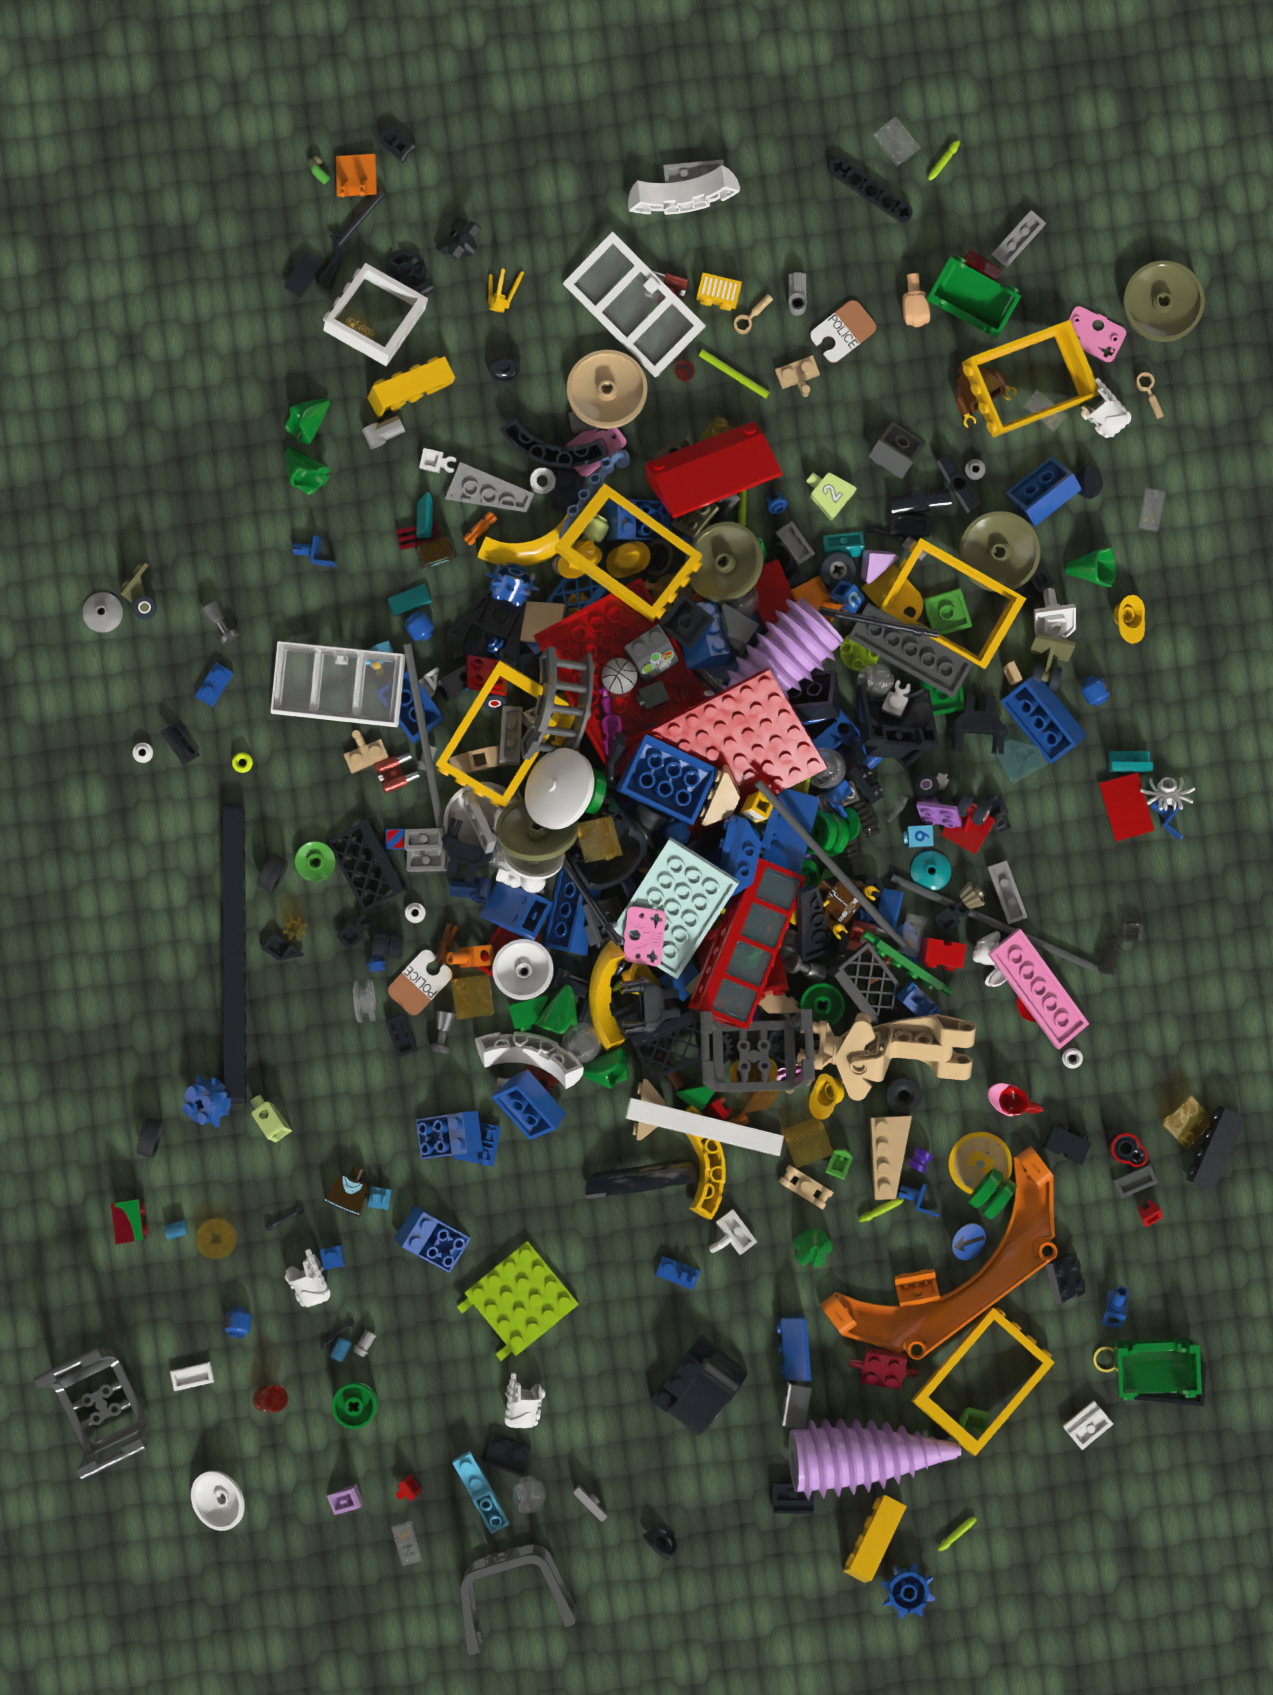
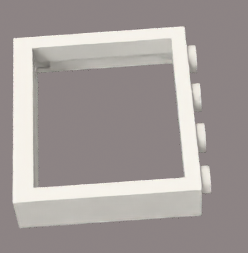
M365 263L362 269L358 268L356 270L352 283L348 282L346 284L343 296L337 297L333 304V310L325 314L323 321H325L323 331L387 366L425 311L428 298ZM364 279L413 306L385 347L336 320Z

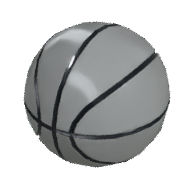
M616 658L610 660L604 666L601 679L608 691L615 694H624L635 686L637 671L629 660Z

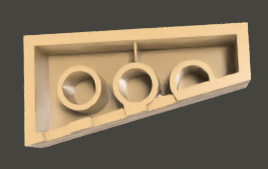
M912 1116L869 1117L873 1196L875 1200L896 1199Z

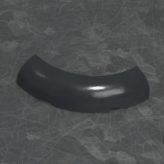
M521 417L515 418L499 428L505 438L515 448L519 449L529 458L550 466L579 467L600 461L610 454L602 437L584 445H560L537 435L526 425Z
M687 1159L601 1171L592 1174L588 1178L585 1186L586 1199L602 1198L698 1182L699 1176L694 1165Z

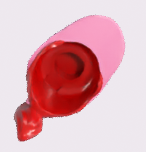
M995 1084L990 1087L987 1093L989 1101L994 1108L1007 1116H1017L1024 1112L1034 1114L1044 1110L1040 1104L1030 1102L1022 1089L1011 1084Z

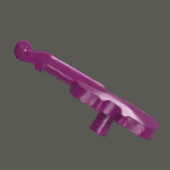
M601 686L598 691L601 694L605 715L601 720V726L606 736L605 741L602 743L604 744V752L609 757L616 734H621L622 726L620 717L612 714L607 688ZM626 747L624 748L620 756H623L628 752Z

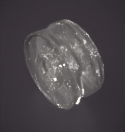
M372 979L366 980L365 989L361 988L359 981H353V1000L357 1023L364 1021V1013H368L370 1021H376V998Z

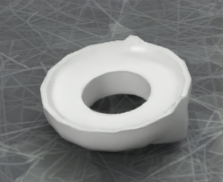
M538 468L533 471L530 477V485L533 491L545 494L554 488L555 476L551 470ZM540 475L547 478L548 482L544 487L537 484V478Z

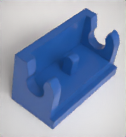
M911 980L896 996L916 1017L941 1013L938 1006Z

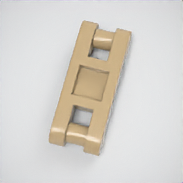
M788 1165L785 1176L781 1177L778 1182L819 1208L824 1209L828 1197L831 1198L834 1192L791 1165ZM794 1175L799 1178L795 1185L790 1182ZM816 1190L822 1192L818 1199L813 1196Z

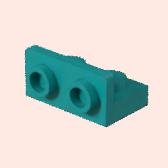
M1148 751L1109 752V771L1150 772L1153 770V762H1150V753Z

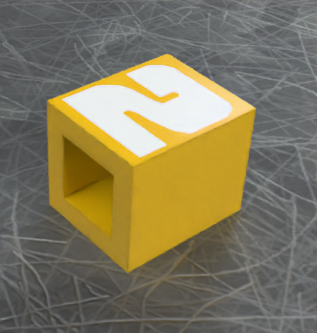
M758 791L748 795L740 813L753 822L758 823L768 819L773 805Z

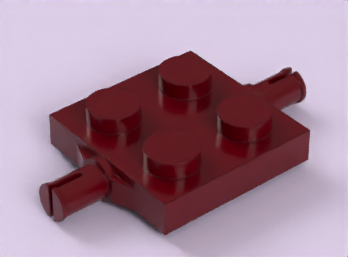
M867 1347L866 1354L862 1360L852 1358L849 1360V1367L861 1368L860 1383L900 1390L905 1376L918 1378L919 1369L907 1368V1354Z

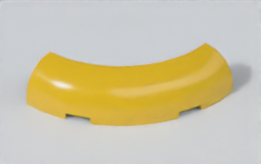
M567 513L561 523L547 535L530 542L504 543L486 537L479 550L478 558L496 565L501 563L505 566L508 563L530 566L547 561L559 555L555 552V546L559 542V534L569 515Z
M612 940L600 952L594 964L589 985V1007L593 1026L607 1052L615 1050L625 1040L615 1017L611 1015L609 1004L611 1003V977L615 974L619 963L626 954Z
M693 1105L689 1106L684 1110L686 1112L702 1115V1113L698 1111ZM685 1133L695 1149L699 1162V1184L695 1198L689 1208L700 1216L711 1220L721 1202L726 1179L725 1158L722 1146L719 1141Z

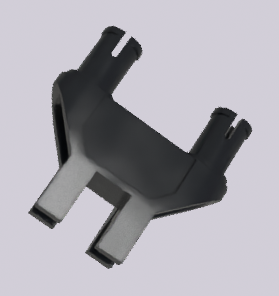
M967 694L966 710L949 727V731L952 733L950 751L956 752L958 744V752H963L964 735L971 733L993 736L991 754L997 755L998 746L999 755L1004 754L1005 737H1007L1009 731L995 714V696L987 695L986 711H975L976 697L975 695Z
M451 817L447 833L441 838L450 857L446 875L455 879L459 863L465 864L469 867L464 881L474 884L478 869L498 857L499 853L496 850L499 843L498 838L493 852L485 854L483 847L459 841L458 835L463 821L457 819L456 822V818Z
M639 976L637 980L620 981V986L623 987L620 988L621 994L638 992L640 1002V1019L622 1022V1026H625V1028H622L624 1035L641 1032L643 1035H649L665 1019L680 1017L679 1008L675 1006L664 1007V999L679 997V989H675V987L659 988L644 976Z

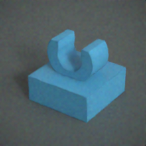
M371 1186L368 1207L389 1210L392 1189Z

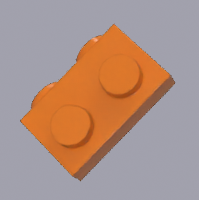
M923 1269L919 1272L903 1273L894 1277L900 1308L940 1300L934 1269Z

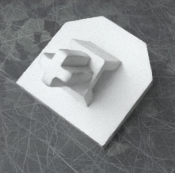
M1047 588L1043 590L1045 608L1034 609L1035 635L1048 634L1053 638H1067L1076 630L1075 604L1060 606V604H1057L1055 590Z

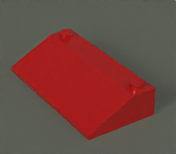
M754 421L645 463L647 482L673 519L782 476V471L763 432Z

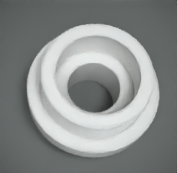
M139 743L133 749V757L140 763H146L153 757V749L147 743ZM141 749L146 750L145 756H140L139 751Z
M411 903L405 910L406 918L412 923L421 922L426 914L425 908L419 903ZM413 909L419 911L418 916H412L411 912Z
M1075 1048L1067 1049L1062 1055V1061L1068 1068L1079 1067L1083 1060L1081 1052ZM1071 1054L1075 1055L1076 1057L1074 1062L1069 1061V1056Z

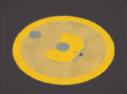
M970 1133L962 1137L954 1145L950 1153L949 1171L951 1177L959 1188L969 1194H972L980 1180L993 1167L1003 1173L1000 1184L1011 1175V1153L1007 1145L999 1137L991 1133Z

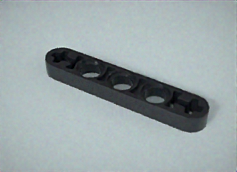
M834 158L830 162V174L896 221L906 223L911 219L913 214L912 207L844 159ZM840 163L842 165L841 169L845 172L847 168L849 169L845 178L842 177L844 172L841 170L834 171V164L838 165ZM857 174L860 178L859 183H850L849 176ZM869 185L876 188V193L872 196L867 195L865 192V188ZM884 197H890L893 204L885 207L882 205L881 200ZM896 203L899 204L897 208L901 211L907 210L908 217L905 215L900 217V211L895 209V212H892Z

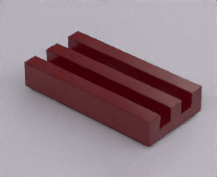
M432 522V535L435 538L406 545L403 544L404 541L417 539V536L414 534L402 537V534L417 531V526L396 530L400 550L416 548L420 544L439 539L436 522Z

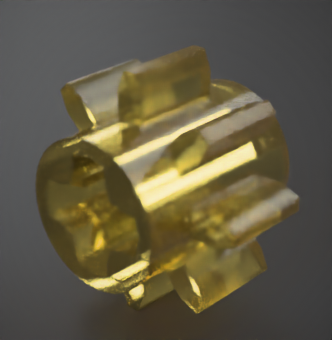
M291 916V922L283 923L287 926V930H284L283 933L290 934L289 940L296 936L297 940L300 941L301 934L307 935L304 927H307L308 924H302L301 917L295 921ZM294 923L295 925L300 926V929L297 930V934L295 932H291L290 930L291 928H293Z

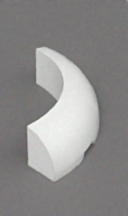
M722 165L703 176L681 182L649 183L637 180L629 194L628 211L642 214H651V211H664L666 215L696 211L709 207L711 202L721 199V201L727 200L740 191V186L735 175Z
M514 1032V1034L503 1035L493 1033L475 1038L476 1047L484 1067L509 1062L534 1065L555 1076L565 1089L573 1086L583 1075L584 1067L570 1051L567 1052L557 1042L549 1038L526 1032Z

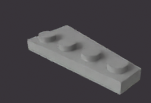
M460 462L445 499L527 512L535 493Z

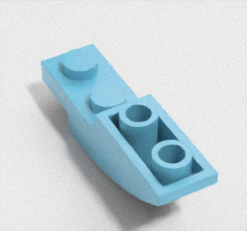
M471 1451L452 1460L490 1533L492 1534L509 1525L494 1491Z

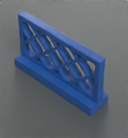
M587 574L574 579L564 577L545 603H554L557 597L563 596L564 604L567 606L565 616L568 617V609L578 607L581 610L608 596L611 592L601 584L593 586V579ZM589 577L590 586L580 588L579 579ZM575 580L576 589L566 591V584L569 581ZM590 591L591 597L589 600L581 602L580 593ZM577 593L578 603L568 605L567 595Z

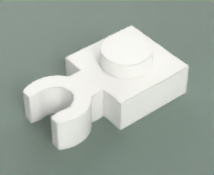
M424 448L419 468L440 473V468H444L448 473H454V469L449 468L447 464L457 460L454 457H447L445 459L443 458V452Z
M897 680L895 683V693L889 691L881 709L882 712L901 718L908 702V698L904 696L910 692V684H907L905 689H900V680Z

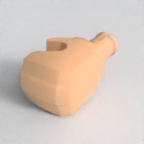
M912 273L907 275L908 292L903 295V316L907 325L921 327L930 321V307L926 300L927 293L920 291L919 274Z

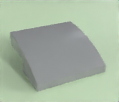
M444 828L405 829L406 871H447V851L441 840L445 834Z

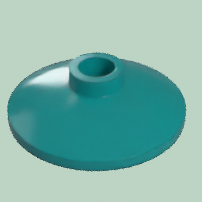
M935 851L919 854L911 865L913 882L931 891L943 888L951 876L949 861L945 856ZM929 867H933L935 869V873L933 875H930L928 873Z

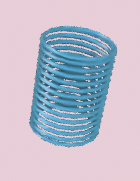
M184 1220L164 1226L168 1240L188 1234Z
M338 1337L330 1356L343 1362L352 1343Z

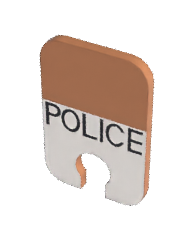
M852 300L813 329L810 336L816 347L821 344L825 337L834 339L835 347L827 350L823 355L829 362L836 363L870 337L876 330V324L857 301Z
M429 950L422 951L388 988L389 995L411 1015L419 1014L452 978V971L447 965H443L437 975L428 974L427 965L436 958V955Z

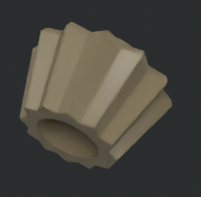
M971 881L959 893L962 901L969 909L985 904L983 898L985 894L979 885L975 886Z

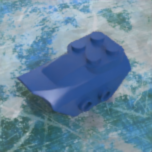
M734 813L725 819L723 830H727L726 837H721L719 850H722L720 869L740 881L731 897L753 884L762 846L760 835L751 820L744 815Z

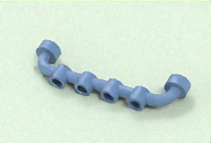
M615 451L609 458L605 457L600 461L601 470L599 473L590 475L589 481L591 484L588 489L579 491L578 497L580 500L577 505L568 507L567 513L569 516L559 534V540L581 514L584 507L592 500L595 491L603 486V480L606 475L614 471V464L619 468H625L630 464L631 459L627 451Z

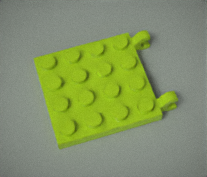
M526 1241L465 1292L468 1298L459 1304L457 1308L463 1313L470 1306L475 1305L506 1344L505 1347L496 1353V1356L502 1361L511 1352L517 1356L579 1305V1303L532 1245Z

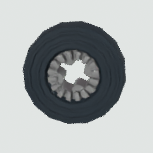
M835 551L827 554L822 559L819 572L822 580L827 585L836 587L840 580L850 583L855 576L856 567L848 554ZM835 565H838L839 567H840V566L843 567V568L840 569V571H841L840 574H837L836 572H834V573L832 572V571H834V566H835Z

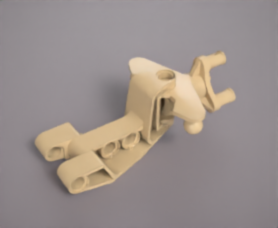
M860 1012L856 1015L855 1022L850 1030L842 1036L834 1035L828 1021L820 1020V1022H813V1034H819L820 1046L818 1050H814L815 1069L822 1070L828 1063L837 1065L847 1093L853 1100L858 1101L866 1097L872 1087L868 1080L875 1082L883 1081L891 1058L923 1061L931 1067L938 1078L967 1080L971 1077L973 1059L968 1055L953 1051V1047L969 1048L974 1045L976 1026L971 1021L934 1014L900 1019L872 1027L870 1015ZM800 1048L797 1066H801V1060L806 1059L805 1049Z

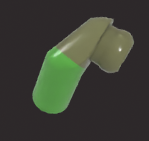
M317 155L309 159L308 164L313 175L325 184L331 177L319 167L322 164V159Z

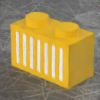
M702 273L697 300L706 306L715 304L719 305V308L731 311V308L736 309L742 282Z

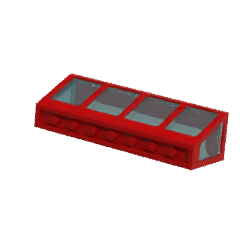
M758 859L753 884L735 894L729 900L689 1003V1008L699 1013L712 1012L714 1019L724 1025L743 1029L749 1028L753 1021L756 1007L760 1002L763 989L768 982L771 968L775 964V958L782 945L783 937L789 927L793 911L797 907V890L804 887L806 877L764 859Z

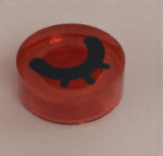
M681 361L676 365L675 376L678 380L688 382L694 377L695 368L691 362Z

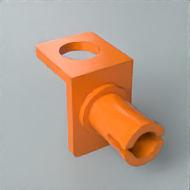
M484 945L459 948V952H448L446 960L449 965L460 964L461 968L493 965V946ZM482 950L488 952L487 961H482L480 958Z

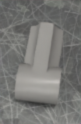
M794 272L789 274L788 308L791 314L799 316L806 311V274ZM794 301H800L803 305L799 308H796L792 305V303Z
M397 415L382 423L371 424L365 427L362 432L370 449H374L385 444L386 440L404 433L405 429Z

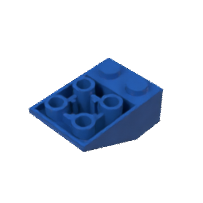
M627 499L671 531V515L661 501ZM613 500L607 501L608 542H652L658 538L665 539Z
M497 881L488 902L484 905L479 916L525 939L535 941L552 908L553 902L535 893L527 892L518 887L512 888L503 882Z
M478 1111L416 1119L421 1160L483 1151Z
M417 1205L413 1207L394 1238L401 1247L448 1273L451 1272L471 1239Z

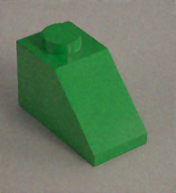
M548 995L508 1006L514 1028H519L520 1032L532 1029L531 1025L535 1024L549 1000Z

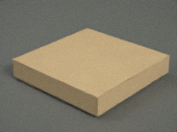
M526 601L520 640L522 642L537 643L533 637L534 634L563 620L567 606L558 603Z

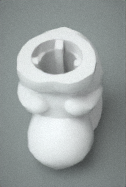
M501 862L496 881L503 882L512 888L521 886L530 893H545L543 888L545 887L546 879L533 880L521 877L514 873L506 862Z
M999 931L992 932L977 941L972 954L974 962L995 967L985 980V984L992 987L1000 986L1006 981L988 956V953L999 944L1001 939Z

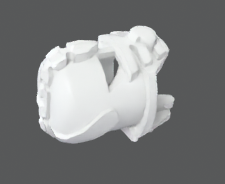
M1097 378L1095 381L1099 386L1098 392L1104 399L1093 409L1089 405L1084 404L1081 407L1083 409L1081 416L1086 420L1088 419L1091 423L1094 422L1097 425L1095 427L1096 431L1103 435V437H1113L1126 424H1129L1131 414L1116 399L1115 395L1107 389L1106 385Z
M307 1249L305 1251L307 1258L303 1261L304 1270L300 1271L291 1266L286 1270L287 1273L285 1274L286 1281L291 1286V1289H295L296 1299L303 1307L317 1305L327 1301L330 1297V1288L321 1274L324 1268L320 1260L312 1254L310 1249Z
M511 1373L507 1392H505L508 1398L505 1423L507 1426L515 1428H531L536 1426L541 1414V1410L538 1407H541L542 1398L545 1397V1390L539 1384L532 1386L531 1390L521 1389V1384L516 1381V1373Z

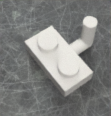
M732 1209L716 1221L725 1236L718 1242L710 1245L709 1250L715 1253L731 1242L739 1255H741L757 1243V1241Z

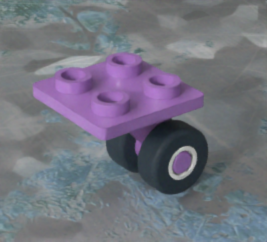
M930 774L918 777L914 787L919 800L916 806L921 821L927 825L941 824L948 828L961 827L962 822L957 807L939 803L942 793L941 789L939 790L937 778Z

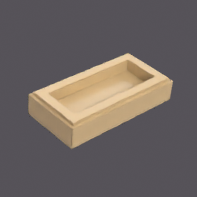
M1014 661L1003 667V671L1011 686L1022 680Z

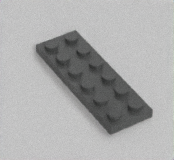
M870 603L867 604L861 614L903 623ZM857 622L848 637L851 641L951 698L955 697L974 663L924 635L918 637L913 636V633Z

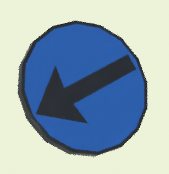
M974 1222L961 1225L951 1238L950 1248L952 1254L962 1261H970L978 1257L986 1245L987 1236L984 1228Z

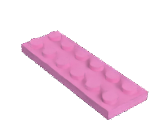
M1017 928L988 953V956L1056 1049L1062 1048L1089 1025L1021 929Z

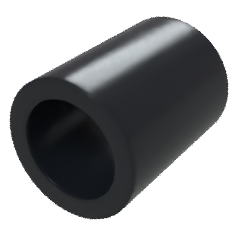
M429 279L412 287L414 291L423 296H427L435 291Z

